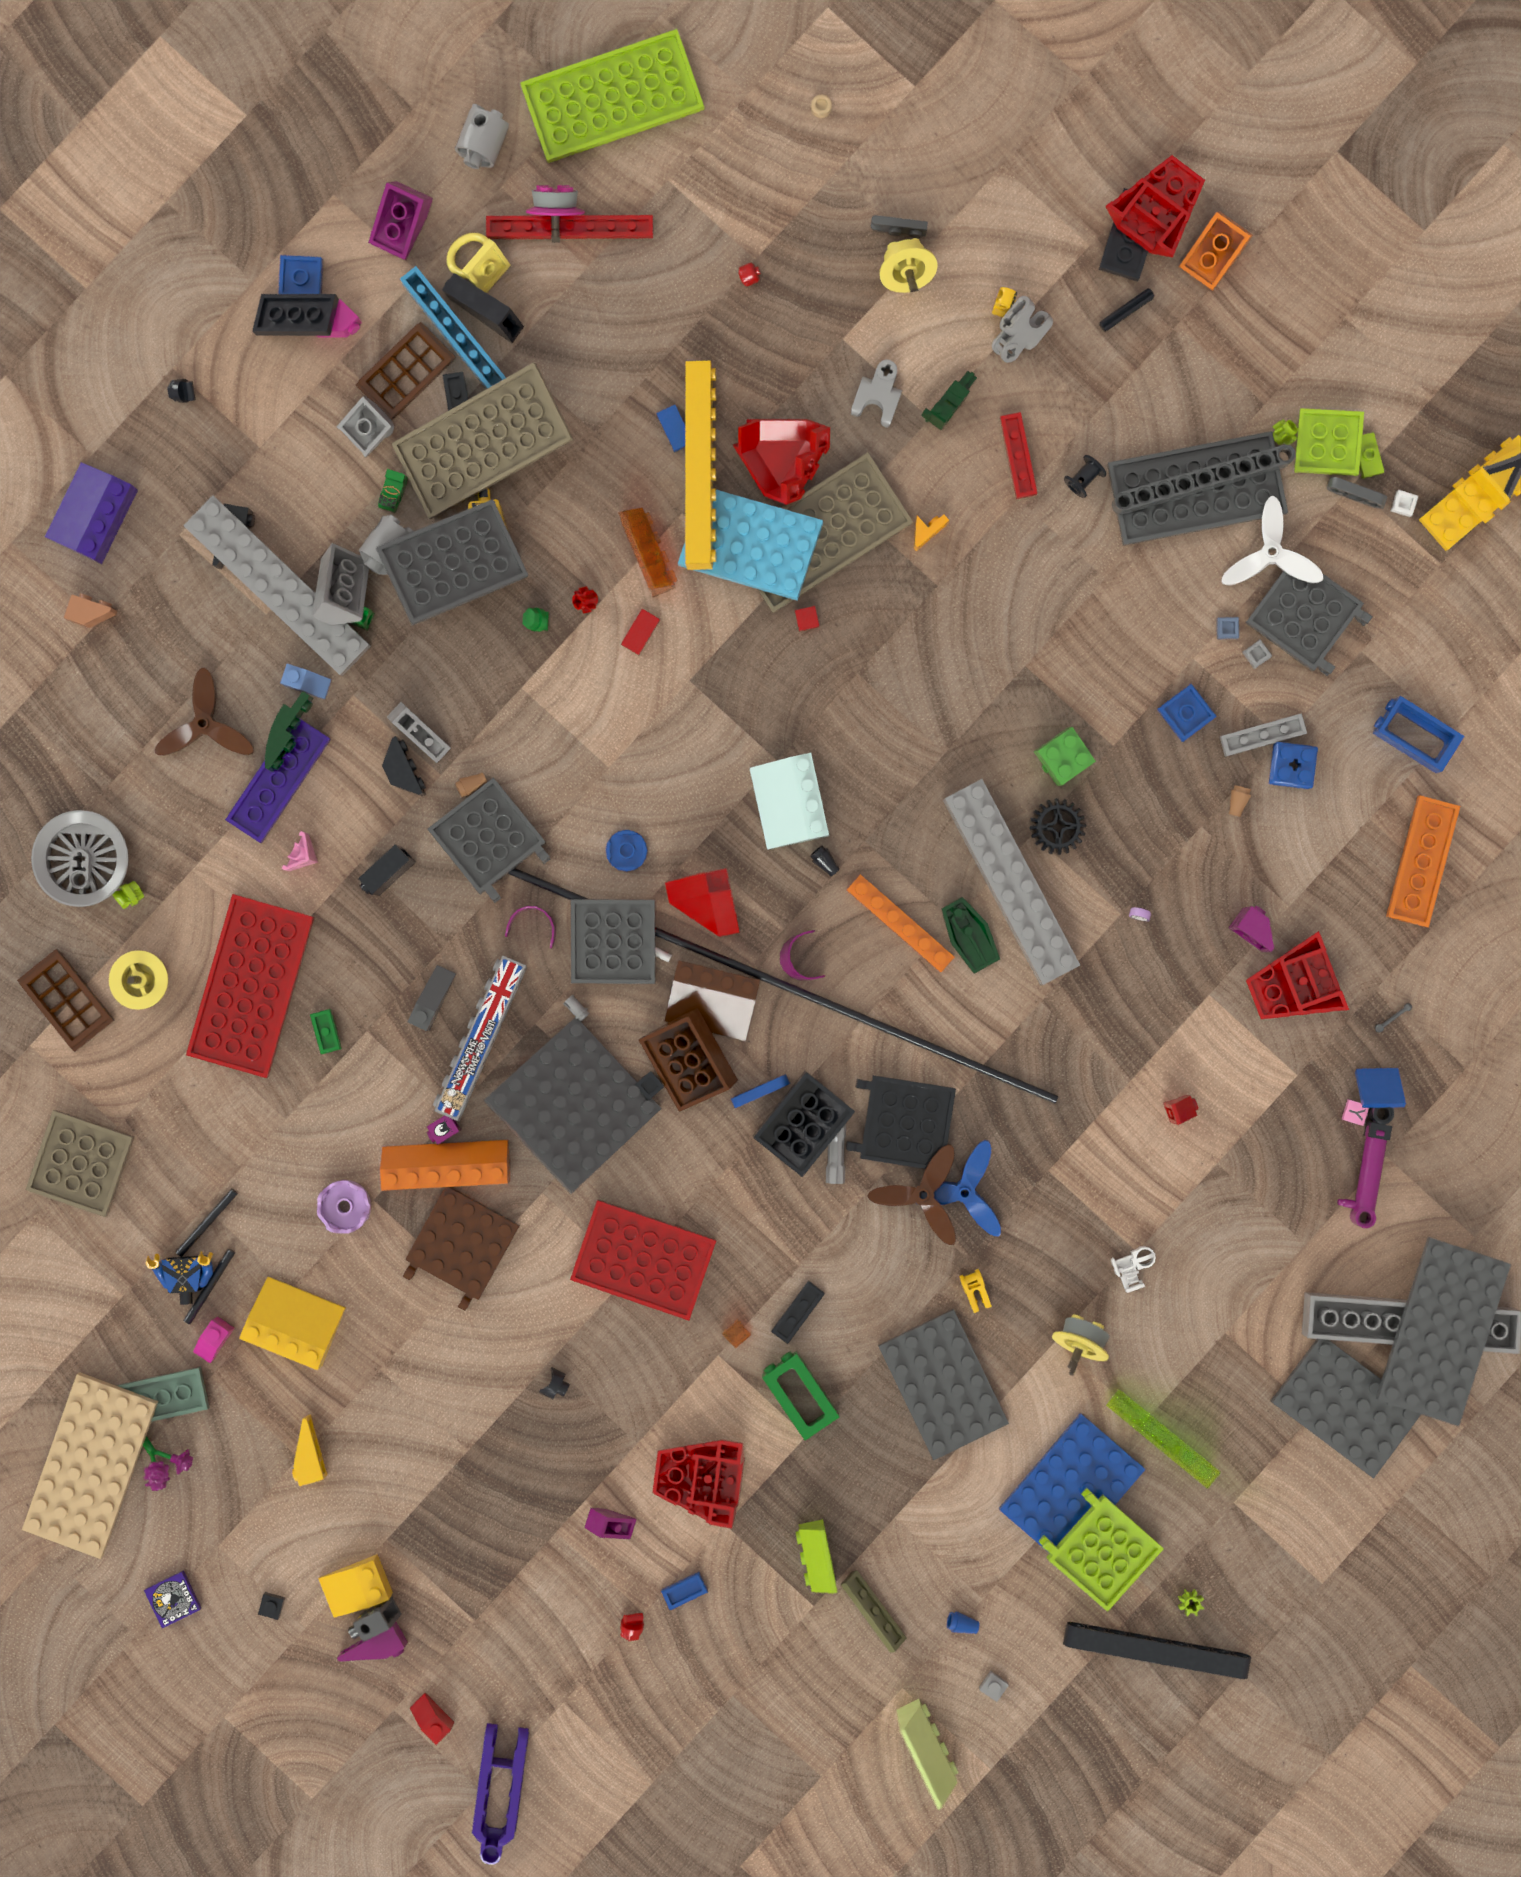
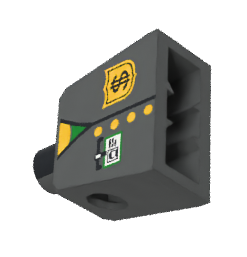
M391 1596L389 1600L361 1613L353 1622V1625L348 1628L349 1634L353 1639L360 1636L362 1641H366L390 1629L402 1613Z

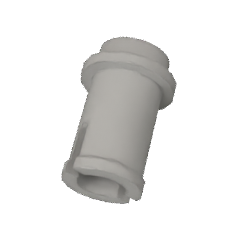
M574 995L570 996L563 1003L574 1014L575 1019H578L580 1022L590 1014L587 1011L588 1008H584Z

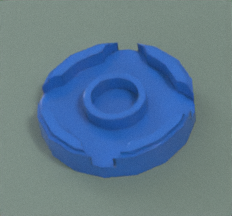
M618 831L607 842V859L613 867L620 871L636 870L642 866L647 857L646 842L635 831Z

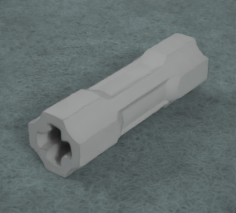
M846 1124L828 1145L826 1183L829 1184L845 1183L844 1139L846 1137Z

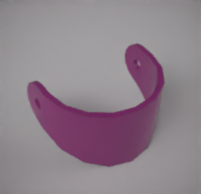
M525 906L518 909L510 917L505 937H508L515 917L521 912L531 909L545 913L552 926L550 949L553 948L556 938V925L548 912L537 906Z
M815 930L795 935L783 944L780 951V964L783 971L791 978L803 981L825 977V975L805 977L794 969L790 960V950L793 942L798 937L813 933Z

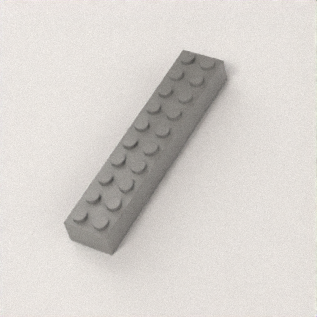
M213 495L183 525L339 675L343 676L371 647L347 623L329 625L313 618L316 593Z
M983 779L946 797L943 802L1039 984L1044 985L1080 966Z
M1305 1292L1302 1335L1313 1339L1393 1344L1407 1300ZM1497 1307L1484 1351L1520 1354L1521 1311L1511 1307Z

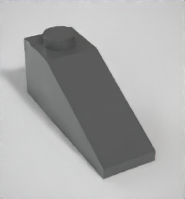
M439 965L436 966L415 1004L408 1023L425 1031L431 1030L456 973Z

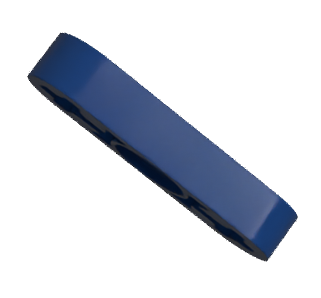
M784 1074L732 1097L731 1101L734 1108H737L785 1087L790 1082L787 1075Z

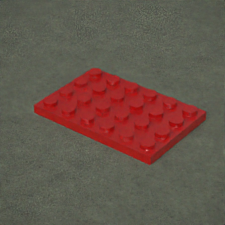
M597 1200L570 1280L689 1321L717 1240Z

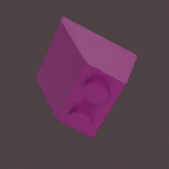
M1258 906L1242 908L1229 926V929L1261 952H1272L1274 949L1270 920L1265 916L1266 912Z

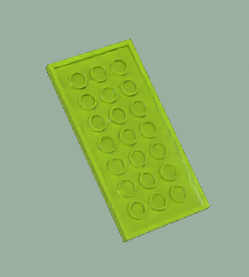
M678 29L520 82L547 163L704 110V104Z

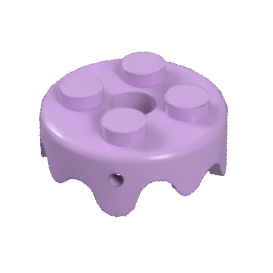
M341 1180L330 1184L317 1198V1216L324 1223L326 1229L333 1233H351L365 1224L371 1212V1201L367 1191L360 1184L351 1180ZM341 1201L349 1202L350 1210L348 1212L340 1210L339 1204Z

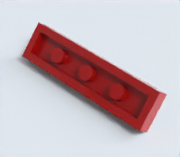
M1021 412L1000 416L1016 499L1036 496L1038 493Z

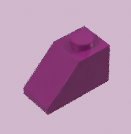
M590 1508L584 1528L600 1538L631 1539L637 1519L604 1508Z

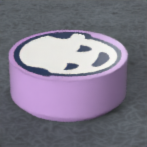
M1136 907L1130 909L1129 917L1140 921H1150V911Z

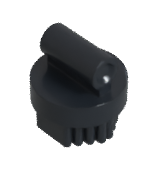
M187 379L171 380L167 387L170 399L179 403L196 400L193 381H188Z

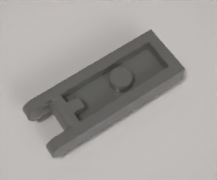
M874 215L871 219V229L874 231L889 232L893 236L906 234L912 238L926 237L927 221Z

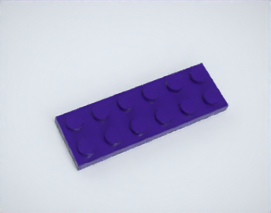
M301 720L296 730L290 732L297 737L295 740L296 745L291 752H287L282 758L284 762L281 767L272 772L265 768L264 761L225 819L259 843L264 841L331 740L303 720Z

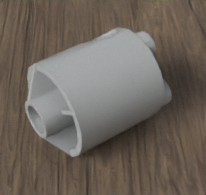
M472 105L455 146V151L464 158L463 162L467 166L474 169H479L481 166L486 168L494 166L509 129V124L502 119L503 114L499 111L491 110L489 112L480 105Z
M391 514L381 517L378 525L359 549L364 565L376 574L388 575L376 547L414 532L409 527H401L399 525L400 521Z

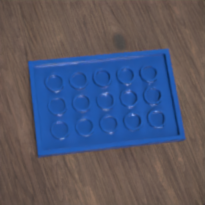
M1080 1413L999 1507V1510L1041 1547L1042 1544L1039 1543V1540L1043 1535L1057 1546L1092 1507L1085 1500V1497L1081 1495L1085 1488H1088L1098 1499L1103 1494L1116 1505L1146 1469Z

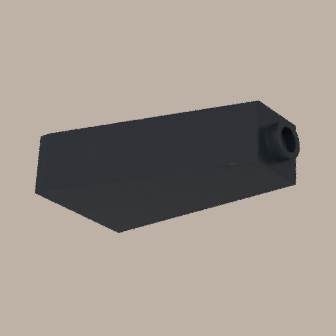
M455 273L446 281L442 290L451 301L509 342L513 343L524 325L510 307Z

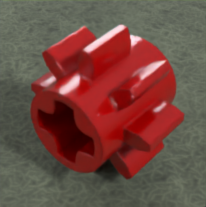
M588 586L580 587L579 590L574 591L572 603L577 610L582 609L583 614L591 612L592 609H596L598 596L593 589L588 590Z

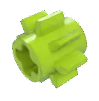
M1282 419L1272 426L1275 430L1273 438L1277 444L1289 445L1298 439L1295 435L1298 433V428L1293 421Z
M1184 1589V1594L1178 1596V1599L1182 1602L1178 1607L1180 1610L1185 1609L1184 1613L1186 1616H1189L1190 1613L1198 1616L1197 1612L1200 1609L1204 1610L1200 1603L1204 1598L1202 1595L1197 1596L1196 1589H1193L1192 1592ZM1192 1599L1193 1605L1189 1606V1600Z

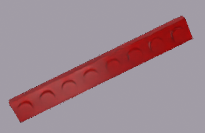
M550 215L486 216V237L488 239H551ZM653 215L559 216L560 239L653 238Z

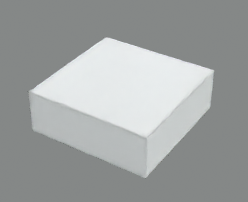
M1397 490L1391 511L1411 517L1418 496Z

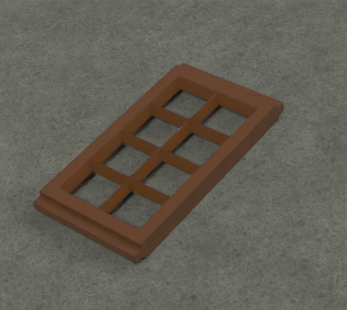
M420 322L355 385L393 420L456 357ZM416 336H419L428 345L420 355L408 345ZM404 348L415 358L407 368L395 358ZM431 349L442 360L434 369L422 359ZM391 361L402 371L394 380L382 370ZM418 362L429 372L421 382L409 372ZM378 373L389 383L381 393L369 383ZM404 375L416 385L407 395L396 385ZM392 387L403 398L395 407L383 397Z
M55 949L17 980L74 1052L115 1021L58 949ZM59 963L66 971V974L54 983L46 972ZM43 975L51 986L38 995L31 984ZM70 977L78 988L66 997L58 986ZM55 989L63 1000L50 1009L42 999ZM82 991L90 1002L77 1011L69 1001ZM67 1004L74 1014L61 1023L54 1013ZM93 1005L101 1016L88 1025L81 1017V1014ZM78 1018L85 1029L73 1038L65 1027Z

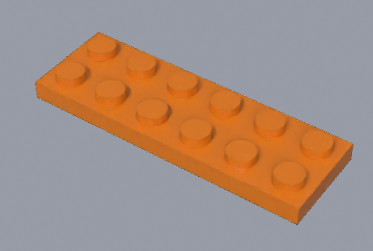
M1421 795L1417 796L1386 917L1429 928L1460 806Z

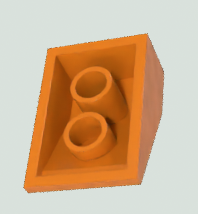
M1218 211L1179 267L1213 291L1242 253L1253 235Z

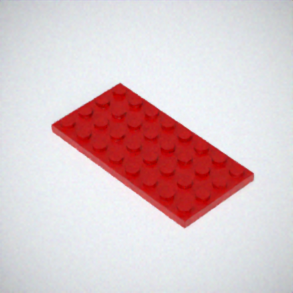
M232 894L186 1056L263 1078L269 1077L314 921L313 916Z

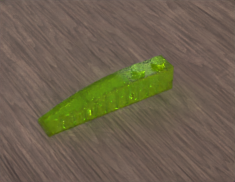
M1120 1389L1107 1403L1106 1406L1207 1489L1221 1473L1217 1467Z

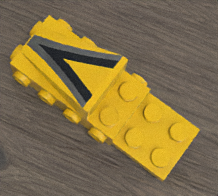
M1519 435L1513 440L1511 437L1507 438L1500 444L1502 449L1497 453L1492 451L1484 458L1486 462L1482 466L1477 464L1468 472L1470 474L1468 478L1464 480L1462 477L1453 484L1454 490L1419 519L1445 551L1449 550L1480 522L1487 523L1495 516L1493 512L1497 508L1500 510L1505 508L1511 502L1510 499L1514 494L1516 497L1521 494V437Z

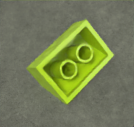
M823 1519L799 1524V1531L795 1533L797 1543L802 1544L803 1552H800L802 1565L807 1567V1573H804L806 1586L810 1585L812 1592L837 1593L836 1579Z

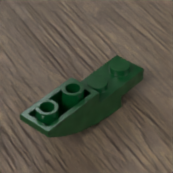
M302 691L291 708L285 704L282 705L272 724L265 751V768L272 772L281 767L284 759H282L287 752H291L295 747L297 737L290 732L297 729L301 723V716L304 712L307 713L313 705L312 700L314 698Z

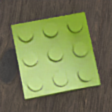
M1300 408L1294 472L1358 476L1364 412Z

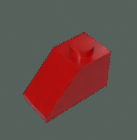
M1184 1095L1163 1102L1170 1123L1179 1125L1198 1116L1196 1110H1198L1197 1102L1190 1095Z
M426 1692L410 1707L421 1731L435 1745L452 1730L454 1721Z

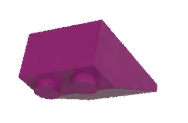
M398 181L386 182L368 243L407 260L427 219L433 198Z

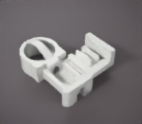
M1140 1246L1132 1250L1131 1255L1117 1260L1113 1257L1111 1258L1114 1272L1121 1278L1126 1293L1145 1287L1142 1280L1138 1279L1137 1274H1139L1138 1270L1149 1268L1155 1262V1253L1149 1247ZM1146 1249L1151 1252L1149 1255L1137 1258V1254L1141 1250ZM1151 1259L1147 1264H1139V1262ZM1139 1282V1284L1129 1287V1285Z

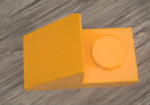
M945 514L940 518L935 516L928 523L929 527L926 526L918 515L916 516L915 551H918L948 525L949 519Z

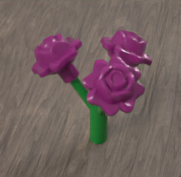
M146 1436L143 1447L150 1456L151 1463L149 1467L144 1468V1480H149L145 1486L151 1487L152 1491H159L166 1488L167 1481L170 1480V1477H168L169 1466L164 1465L163 1461L156 1462L155 1455L170 1459V1462L175 1463L178 1475L183 1471L189 1470L192 1466L193 1457L190 1456L189 1449L180 1455H170L156 1450Z

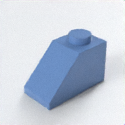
M286 664L280 684L325 699L331 679L306 669Z

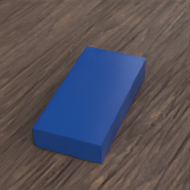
M676 405L656 413L674 452L685 448V424Z
M697 1572L662 1589L661 1593L669 1610H673L708 1593V1589L700 1572Z

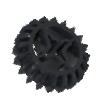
M1058 798L1054 799V805H1052L1050 800H1047V808L1040 804L1039 808L1042 812L1038 810L1033 812L1038 818H1030L1031 822L1036 823V826L1029 827V830H1036V833L1032 834L1031 838L1037 836L1039 838L1035 845L1037 846L1042 842L1041 850L1044 851L1048 846L1049 854H1053L1054 849H1056L1057 855H1061L1062 848L1067 854L1069 853L1068 846L1075 850L1077 847L1074 841L1079 844L1082 843L1078 835L1085 836L1086 834L1084 831H1080V828L1086 827L1085 823L1080 824V820L1085 819V816H1077L1081 809L1078 808L1073 811L1072 808L1075 804L1072 802L1067 807L1066 799L1059 805ZM1054 810L1052 822L1041 824L1045 814ZM1060 810L1066 812L1072 818L1073 823L1065 822L1062 819ZM1060 822L1059 824H1062V826L1068 827L1060 829L1058 833L1051 826ZM1074 829L1072 837L1062 844L1064 831ZM1042 831L1051 832L1055 843L1047 840Z

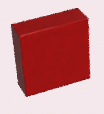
M815 606L795 610L799 632L820 627Z

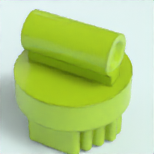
M135 881L120 886V891H115L112 895L123 909L129 905L135 906L139 900L144 898L143 892Z

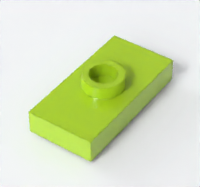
M1374 432L1362 435L1359 467L1362 479L1384 473Z

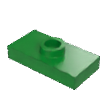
M332 1009L310 1014L320 1054L342 1049Z

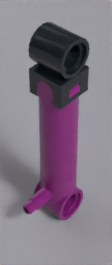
M1392 1107L1383 1108L1385 1115L1381 1119L1377 1116V1111L1380 1108H1369L1368 1117L1372 1122L1366 1121L1363 1136H1366L1355 1200L1338 1199L1337 1204L1340 1206L1352 1208L1350 1219L1353 1224L1362 1228H1370L1376 1222L1375 1209L1387 1140L1390 1141L1392 1126L1386 1124L1390 1123L1394 1118ZM1362 1212L1367 1214V1219L1364 1222L1359 1220Z

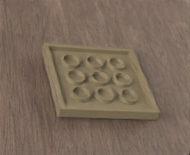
M53 1110L26 1190L107 1217L134 1136Z

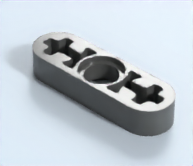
M1331 477L1326 487L1332 493L1377 509H1383L1387 500V496L1337 477Z

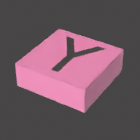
M1347 1100L1342 1120L1364 1126L1369 1108H1362L1361 1103Z

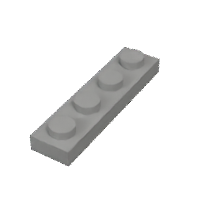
M1301 713L1223 735L1219 738L1224 755L1227 757L1305 735L1307 731Z

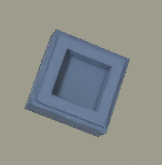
M1239 617L1216 619L1217 640L1239 639Z

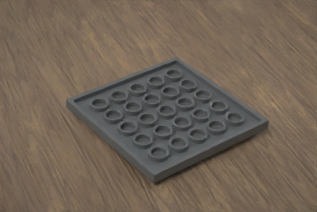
M575 1018L484 1099V1102L570 1194L662 1109L652 1098L648 1100L643 1095L640 1089L635 1086L636 1080L583 1023Z

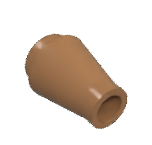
M483 772L476 775L459 778L455 785L460 796L463 798L465 796L469 797L486 784L487 780Z
M1237 785L1234 786L1233 790L1231 789L1230 810L1228 814L1241 817L1251 797V789Z

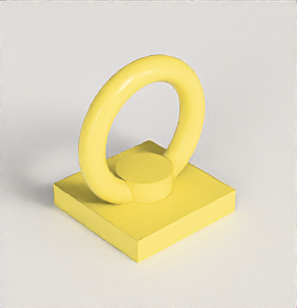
M480 233L462 235L453 242L447 253V265L451 273H455L464 279H469L474 286L486 293L511 266L495 242ZM468 242H480L483 245L463 269L458 268L455 263L457 251Z

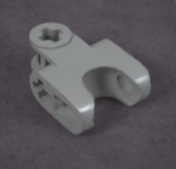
M1019 297L1000 321L1002 331L994 339L992 350L1000 355L1004 362L1010 363L1015 361L1024 348H1034L1053 324L1051 315L1044 311H1038L1030 318L1035 310V305L1029 297Z
M881 361L877 366L873 380L862 377L851 408V415L859 417L865 406L876 404L882 410L881 425L887 428L891 425L902 390L893 387L897 375V366L893 361ZM889 369V374L884 376L885 370Z

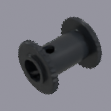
M1090 455L1083 457L1086 464L1073 478L1070 476L1064 477V482L1069 489L1081 498H1086L1087 494L1084 489L1098 475L1101 477L1106 476L1104 467Z

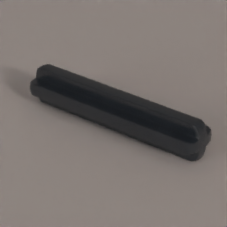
M1147 288L1101 320L1099 323L1101 329L1104 332L1108 331L1154 298L1152 290Z

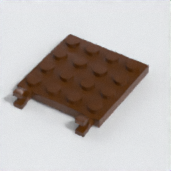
M445 1187L405 1259L410 1264L402 1277L411 1280L418 1267L464 1292L465 1295L458 1307L466 1311L473 1298L479 1300L520 1225L457 1190Z

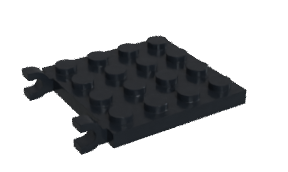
M872 1075V1081L856 1080V1088L870 1090L862 1143L847 1141L846 1149L848 1151L860 1152V1159L926 1169L935 1154L948 1144L956 1088Z

